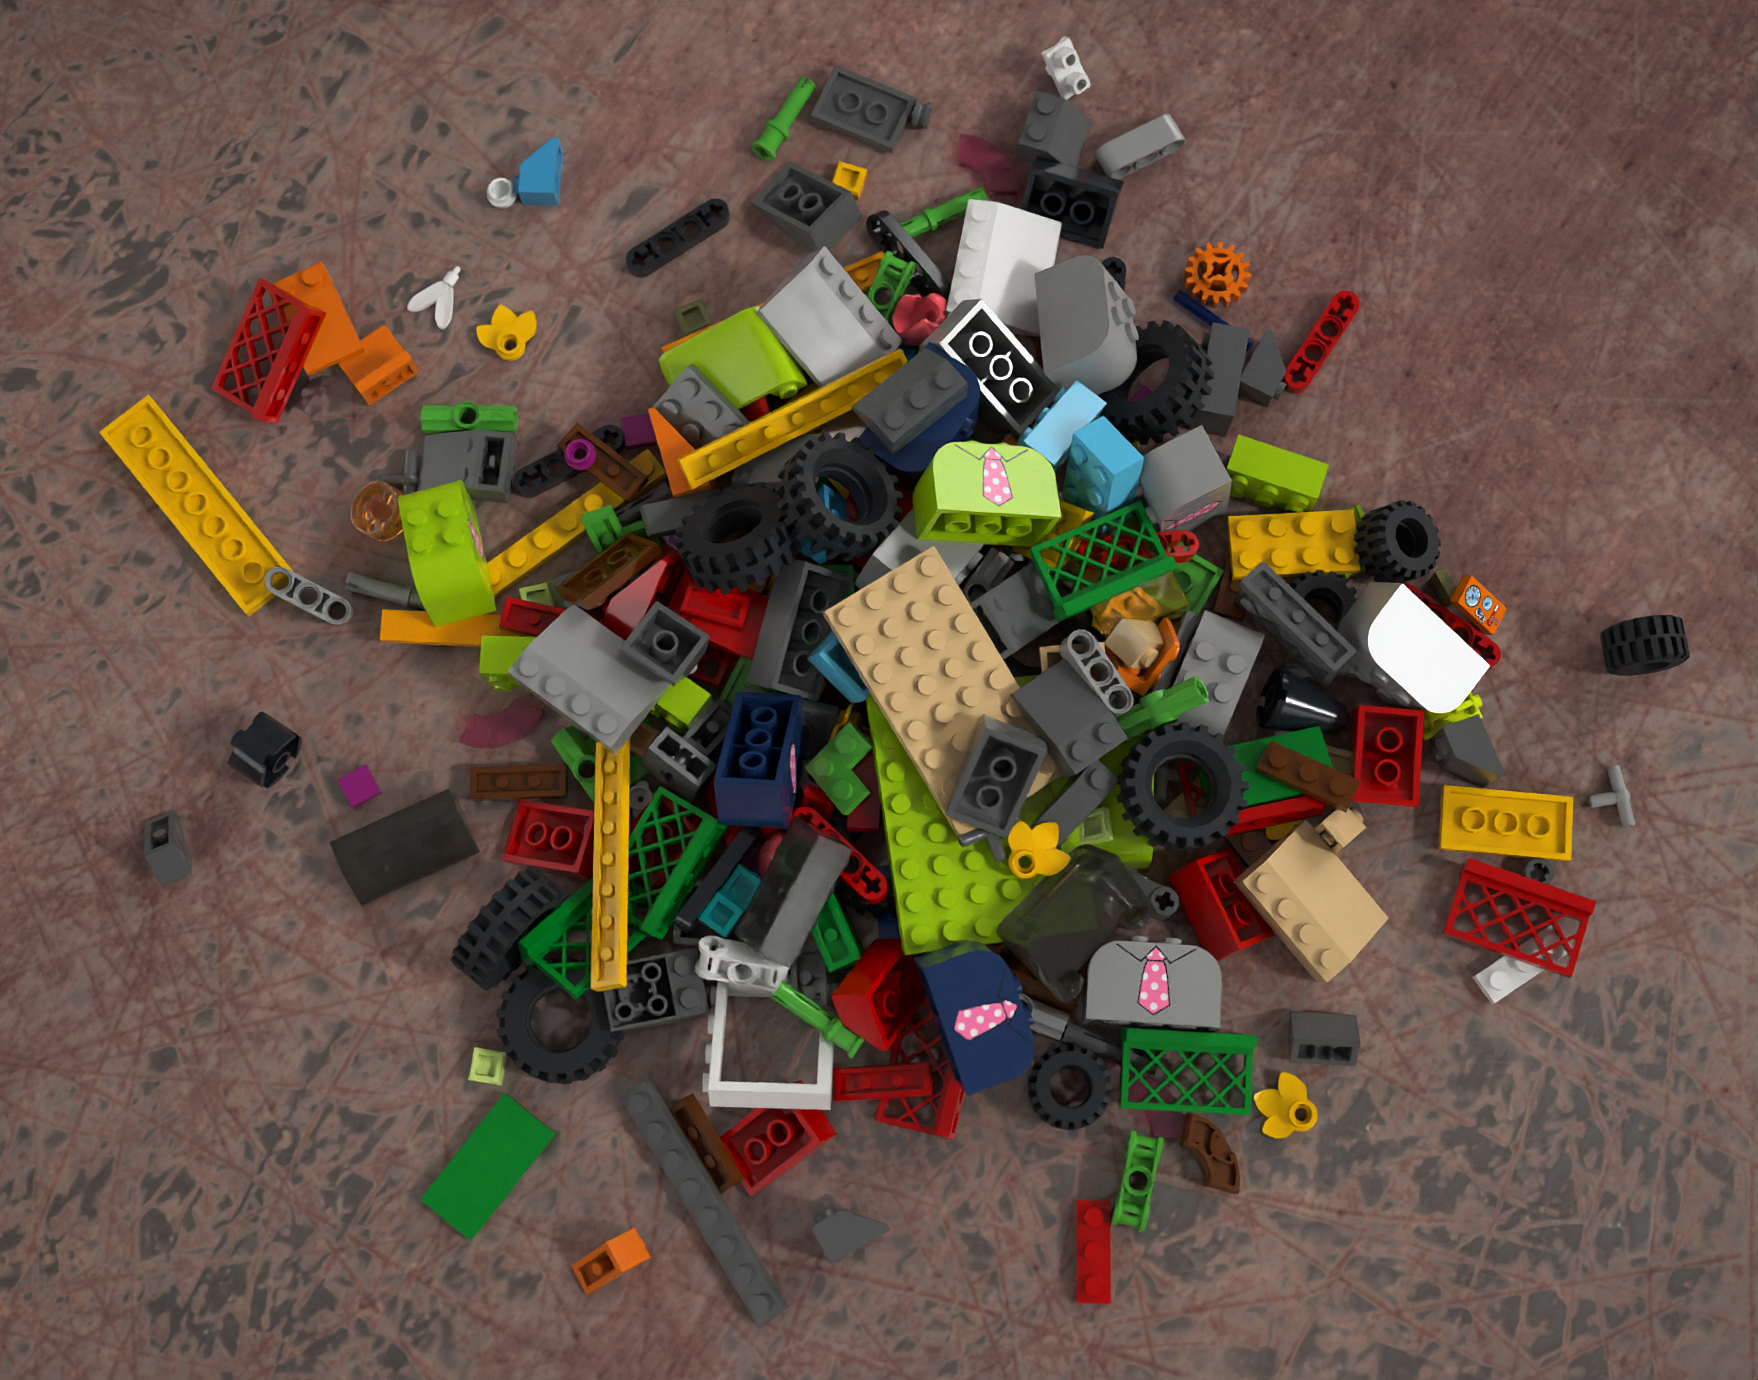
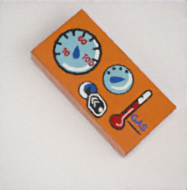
M1463 574L1450 600L1458 610L1487 635L1495 634L1507 610L1472 575Z

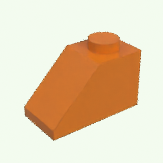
M634 1227L607 1241L571 1265L586 1295L635 1268L651 1256L645 1247L644 1241L640 1238Z

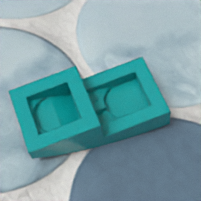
M739 864L723 888L712 898L699 919L726 938L754 903L767 882L743 864Z

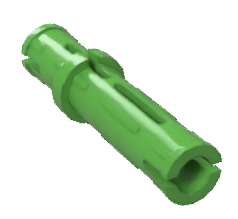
M978 187L932 209L925 208L921 214L899 224L911 238H914L928 231L934 232L944 223L965 215L969 199L988 200L984 190Z

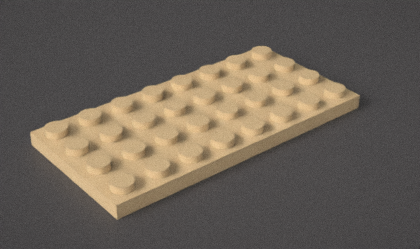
M932 546L827 609L822 614L958 837L978 828L947 816L946 810L968 748L983 714L1036 735V733L1010 695L1020 688L935 546ZM1048 752L1027 797L1062 776Z

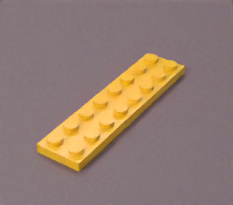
M149 394L99 432L246 615L250 617L276 596L265 586L264 579L266 573L270 569L280 566L292 572L294 571ZM278 573L273 577L272 585L276 590H283L288 586L289 578L285 573Z

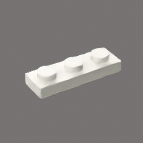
M1551 924L1537 933L1545 948L1560 941ZM1532 937L1519 945L1521 952L1528 955L1540 951ZM1563 945L1547 951L1553 963L1567 955ZM1542 954L1536 957L1545 960ZM1503 956L1472 978L1489 1002L1494 1004L1544 969Z

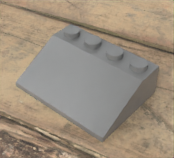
M825 246L802 258L756 312L819 388L895 351L902 342V339Z
M573 603L526 647L507 671L514 681L614 755L620 751L671 685L619 651L625 641Z

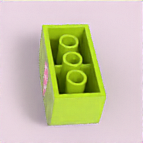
M977 441L952 442L942 446L936 452L913 491L917 540L1033 547L1043 542L1061 518L1056 476L1050 462L1034 449L1010 446L1007 443L982 444Z
M457 480L399 496V510L414 583L420 600L435 627L497 611L475 505L463 481Z

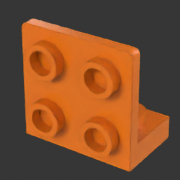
M382 325L360 340L364 348L363 352L338 363L369 407L420 372L406 349L402 348L386 325Z
M1166 617L1158 625L1164 645L1159 651L1158 659L1146 669L1130 668L1107 646L1105 648V654L1128 688L1142 696L1146 694L1149 688H1154L1161 677V671L1168 662H1173L1179 653V640L1171 621Z

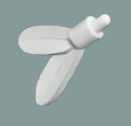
M455 266L452 272L448 271L442 281L416 294L410 300L407 306L408 310L411 312L422 311L436 302L435 320L440 329H445L452 318L453 286L459 279L457 274L460 271V267Z

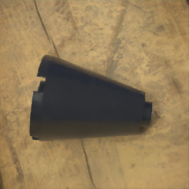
M1280 667L1279 669L1275 668L1267 678L1261 692V696L1266 697L1264 707L1258 705L1256 714L1258 727L1266 730L1294 732L1320 726L1322 734L1337 735L1341 730L1344 731L1350 721V713L1347 712L1345 704L1291 671Z

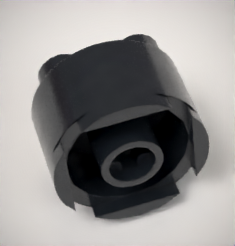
M262 711L257 714L252 724L245 731L240 729L233 736L230 744L234 749L227 764L261 788L263 786L270 788L289 770L290 767L285 764L290 756L295 759L298 756L302 746V738Z

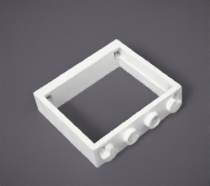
M787 975L789 985L791 986V975ZM773 977V983H775L776 977ZM717 981V986H711L710 1003L711 1006H715V1015L709 1014L708 1034H713L712 1043H706L705 1063L710 1064V1072L703 1074V1092H708L710 1106L831 1110L834 1043L832 1041L827 1043L823 1040V1033L821 1032L819 1037L817 1084L721 1081L728 996L771 997L773 992L723 981ZM826 1010L827 1012L835 1016L833 1012Z

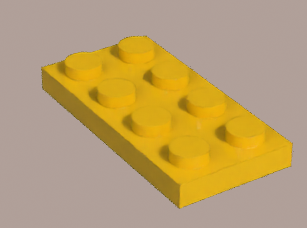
M1354 509L1228 516L1227 518L1232 580H1242L1262 561L1281 578L1301 577L1309 571L1311 575H1314L1316 570H1324V575H1328L1330 571L1337 574H1356L1360 571L1359 554H1355L1354 549L1357 546V542L1354 541V534H1356Z
M1443 785L1441 787L1438 850L1527 859L1541 858L1558 862L1571 861L1573 797Z

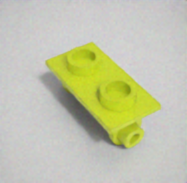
M1470 692L1457 708L1449 712L1435 713L1424 711V741L1429 740L1444 726L1479 714L1480 718H1483L1478 708L1482 706L1480 696L1478 694L1473 696Z

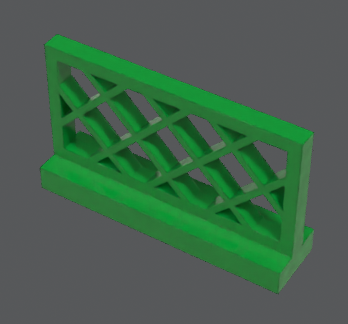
M1141 500L1028 549L1055 607L1052 612L1057 623L1162 577L1177 568L1173 556L1167 557ZM1135 511L1140 521L1138 532L1122 526L1126 514ZM1119 518L1117 523L1112 522V520ZM1105 525L1115 530L1110 544L1095 538L1099 526ZM1091 530L1090 535L1085 534V532ZM1120 532L1135 538L1131 552L1116 546ZM1078 537L1087 541L1083 556L1068 550L1071 538ZM1140 541L1150 544L1156 557L1148 560L1136 555ZM1064 542L1063 547L1057 545ZM1093 544L1108 550L1104 564L1088 558ZM1050 549L1060 553L1056 568L1044 563L1040 555L1041 551ZM1113 552L1129 559L1124 571L1121 572L1109 567ZM1065 556L1081 562L1076 576L1061 571ZM1134 561L1140 563L1138 565L1133 566ZM1086 564L1101 570L1097 583L1093 584L1081 579ZM1107 573L1113 575L1105 579ZM1058 576L1074 583L1071 593L1063 598L1060 597L1055 586ZM1079 585L1085 587V588H1083V589L1077 591Z
M659 786L629 837L628 858L639 855L642 871L629 874L628 881L643 877L646 893L631 897L628 884L627 920L640 927L641 930L649 935L662 940L729 826L720 825L719 820ZM664 797H667L673 801L675 814L660 818L658 807ZM680 805L686 808L687 810L681 812ZM694 814L703 818L696 831L686 834L683 818ZM677 820L680 836L665 840L661 824ZM656 827L658 842L643 847L641 836L645 829ZM681 842L683 854L679 860L669 862L666 846ZM660 848L663 864L648 869L645 852ZM664 870L666 882L663 888L652 891L649 874ZM648 899L650 910L642 921L635 916L633 903Z
M804 838L778 851L779 858L829 972L834 973L842 968H853L858 960L862 959V955L865 952L837 892L834 893L823 867L824 863L817 856L810 838Z
M593 877L518 942L522 960L529 966L534 964L575 1000L591 987L590 950H592V941L590 942L592 930ZM633 880L628 881L633 896L646 893V890ZM648 899L633 903L636 917L637 908L649 907ZM627 920V928H633V935L627 939L628 953L648 933L641 929L637 930L640 927ZM573 930H586V942L567 943V935ZM586 950V962L567 963V951ZM549 951H562V963L548 964L542 958ZM585 970V978L576 986L566 979V971Z
M1120 1027L1119 1040L1122 1041L1119 1108L1251 1115L1253 1049L1257 1048L1256 1035ZM1130 1048L1143 1049L1151 1059L1138 1072L1130 1064ZM1149 1049L1160 1051L1154 1056ZM1168 1050L1175 1051L1183 1060L1171 1073L1159 1061ZM1182 1051H1188L1192 1053L1188 1057H1186L1182 1053ZM1200 1052H1206L1215 1062L1203 1075L1191 1063ZM1214 1053H1224V1055L1219 1059ZM1232 1054L1244 1055V1068L1234 1077L1223 1063ZM1155 1063L1166 1078L1152 1089L1141 1075ZM1185 1066H1188L1199 1079L1185 1091L1174 1077ZM1220 1067L1231 1081L1217 1092L1206 1079ZM1129 1070L1134 1074L1130 1079ZM1242 1077H1243V1086H1242L1241 1083L1239 1082V1080H1240ZM1138 1079L1150 1093L1140 1102H1129L1128 1088ZM1169 1081L1182 1094L1172 1104H1166L1157 1094ZM1202 1083L1214 1095L1204 1106L1197 1105L1189 1096ZM1234 1085L1243 1093L1242 1108L1230 1107L1222 1098ZM1154 1097L1158 1103L1147 1102ZM1186 1099L1191 1105L1180 1103ZM1219 1101L1223 1105V1107L1212 1105Z

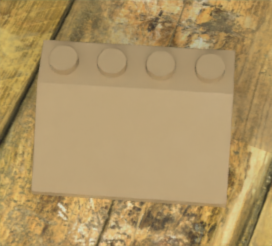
M1306 819L1302 820L1233 881L1236 887L1317 982H1329L1356 957L1389 919Z

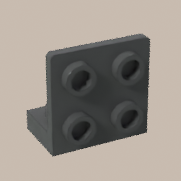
M817 943L791 948L790 953L794 959L791 967V987L824 1010H829L838 1015L831 995L852 968H842L834 973H830Z

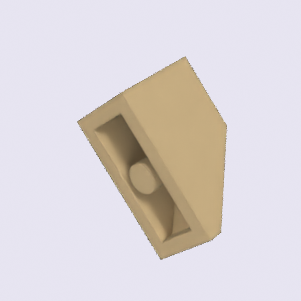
M1122 618L1104 644L1130 668L1146 669L1158 659L1159 651L1164 645V641L1158 626L1154 622Z
M1350 806L1346 813L1338 809L1335 810L1315 830L1331 850L1337 854L1361 833L1366 826L1362 823L1364 821L1362 815L1354 807Z

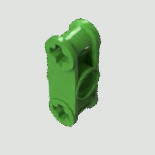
M887 251L880 262L877 275L867 298L890 325L894 309L912 279L916 263L913 261L905 262L894 257L893 252ZM891 267H894V268H896V269H898V270H901L902 272H899V271H897V270H895V269H892ZM883 290L890 291L891 300L889 303L878 305L877 295Z
M1130 1130L1125 1149L1122 1176L1112 1210L1110 1225H1127L1137 1228L1138 1232L1144 1233L1164 1137L1158 1136L1155 1139L1138 1135L1136 1130ZM1137 1145L1150 1148L1151 1151L1138 1148ZM1134 1171L1141 1172L1146 1179L1144 1188L1139 1191L1132 1189L1128 1182L1130 1174ZM1123 1211L1137 1214V1217L1123 1214Z

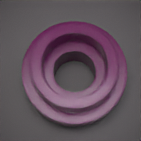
M577 439L568 444L564 457L571 468L585 470L595 462L596 451L589 441ZM578 453H586V456L583 459H576V455Z

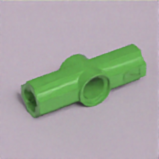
M466 401L458 405H423L421 410L422 432L428 434L472 430H489L516 434L518 429L516 406H484ZM467 416H476L474 422L463 424V420Z
M1194 676L1167 690L1161 689L1141 698L1139 704L1132 706L1126 713L1116 717L1115 719L1128 737L1122 743L1139 737L1150 730L1155 731L1164 725L1173 724L1179 720V716L1208 703L1209 694L1199 677Z
M571 725L555 734L550 742L595 804V775L585 779L582 778L581 772L585 766H595L596 757L576 728Z

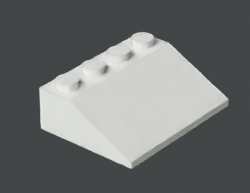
M969 199L946 309L947 316L963 300L983 299L1012 334L1040 337L1034 274L1054 266L1062 226L1061 222L999 202Z

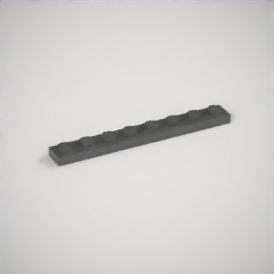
M650 1078L643 1080L622 1095L620 1099L759 1327L789 1306Z

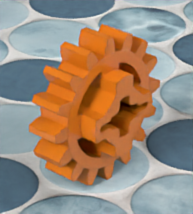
M1219 241L1217 248H1213L1210 242L1206 243L1205 251L1196 248L1194 257L1189 256L1186 264L1188 267L1185 268L1183 275L1188 278L1185 282V288H1193L1192 298L1202 297L1201 305H1204L1208 300L1211 301L1212 308L1216 309L1218 302H1222L1226 308L1229 306L1230 299L1238 302L1241 297L1240 293H1246L1249 286L1247 283L1251 279V273L1246 272L1249 269L1250 263L1241 262L1244 253L1234 254V245L1231 244L1228 249H1224L1222 241ZM1199 267L1201 268L1200 272L1203 274L1200 280L1197 273ZM1234 270L1236 271V274H1237V282H1236V283L1234 282V279H1235V278L1232 276V273H1233Z

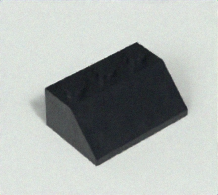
M1037 156L1030 169L1020 209L1061 222L1060 237L1103 249L1124 181Z

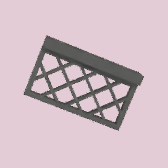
M1264 561L1259 563L1240 581L1238 585L1240 590L1234 601L1313 678L1326 688L1344 665L1355 655L1357 650Z

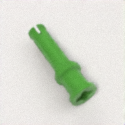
M803 76L799 78L798 83L775 118L765 123L764 132L758 140L753 141L751 148L760 158L766 161H774L776 150L782 142L787 141L789 138L790 126L816 89V85L810 79L805 84L807 78Z
M783 980L771 996L772 1000L783 1005L793 1014L823 1033V1040L827 1043L832 1041L847 1051L849 1058L854 1056L865 1040L843 1025L839 1015L836 1014L834 1016Z

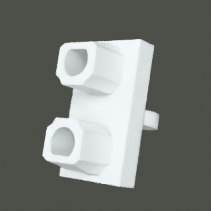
M1062 37L1055 46L1041 53L1046 62V71L1052 76L1061 98L1067 100L1072 95H1079L1090 87L1089 79L1085 75L1078 54L1074 50L1069 37Z

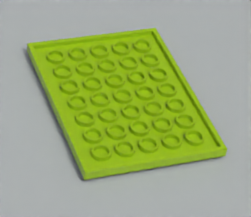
M1038 675L1015 677L1014 679L1019 687H1022ZM870 694L865 701L903 956L936 951L963 940H974L988 945L1096 930L1097 924L1084 844L1080 843L1079 826L1057 848L1071 857L1068 865L1057 874L1051 876L1040 873L1026 879L1015 876L1008 865L1009 855L1012 852L1008 838L999 836L1007 854V858L999 862L994 860L986 839L965 848L961 847L957 835L873 696ZM1062 775L1027 797L1018 814L1019 819L1030 827L1072 776L1063 777ZM1022 856L1018 862L1022 866H1028L1031 863V859L1028 856Z

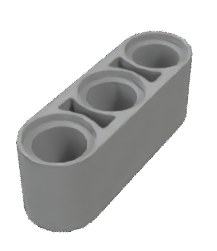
M1167 114L1105 143L1095 152V157L1106 176L1120 179L1174 153L1186 141L1172 116Z
M281 566L274 567L266 573L264 579L265 586L276 596L336 626L345 625L351 620L353 608L341 596ZM278 573H285L289 578V584L283 590H276L272 585L273 577ZM306 588H314L318 593L317 601L312 605H305L301 601V593ZM343 603L346 607V615L340 620L332 619L329 615V609L332 604Z
M1077 630L1067 636L1060 645L1062 659H1065L1107 706L1115 718L1126 713L1132 707L1133 695L1094 636L1086 630ZM1072 640H1077L1083 645V654H1077L1072 649ZM1091 667L1098 668L1101 671V682H1097L1091 677ZM1110 694L1116 695L1120 699V709H1115L1110 705Z

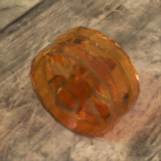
M373 481L364 485L352 500L350 509L352 524L356 530L378 541H387L395 538L403 531L398 498L405 495V493L384 481ZM392 496H393V497H394V502L389 503L390 500H391V498H392ZM375 522L374 531H370L368 528Z

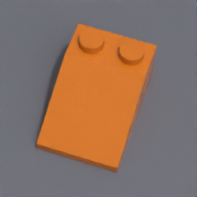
M319 262L272 283L310 306L318 307L326 312V316L303 365L308 376L364 351L334 281L323 262ZM267 290L274 305L272 293ZM293 304L284 307L287 322L293 319L298 308Z
M654 407L649 408L648 412L673 497L676 498L710 489H717L715 479L694 489L689 487L677 459L695 449Z

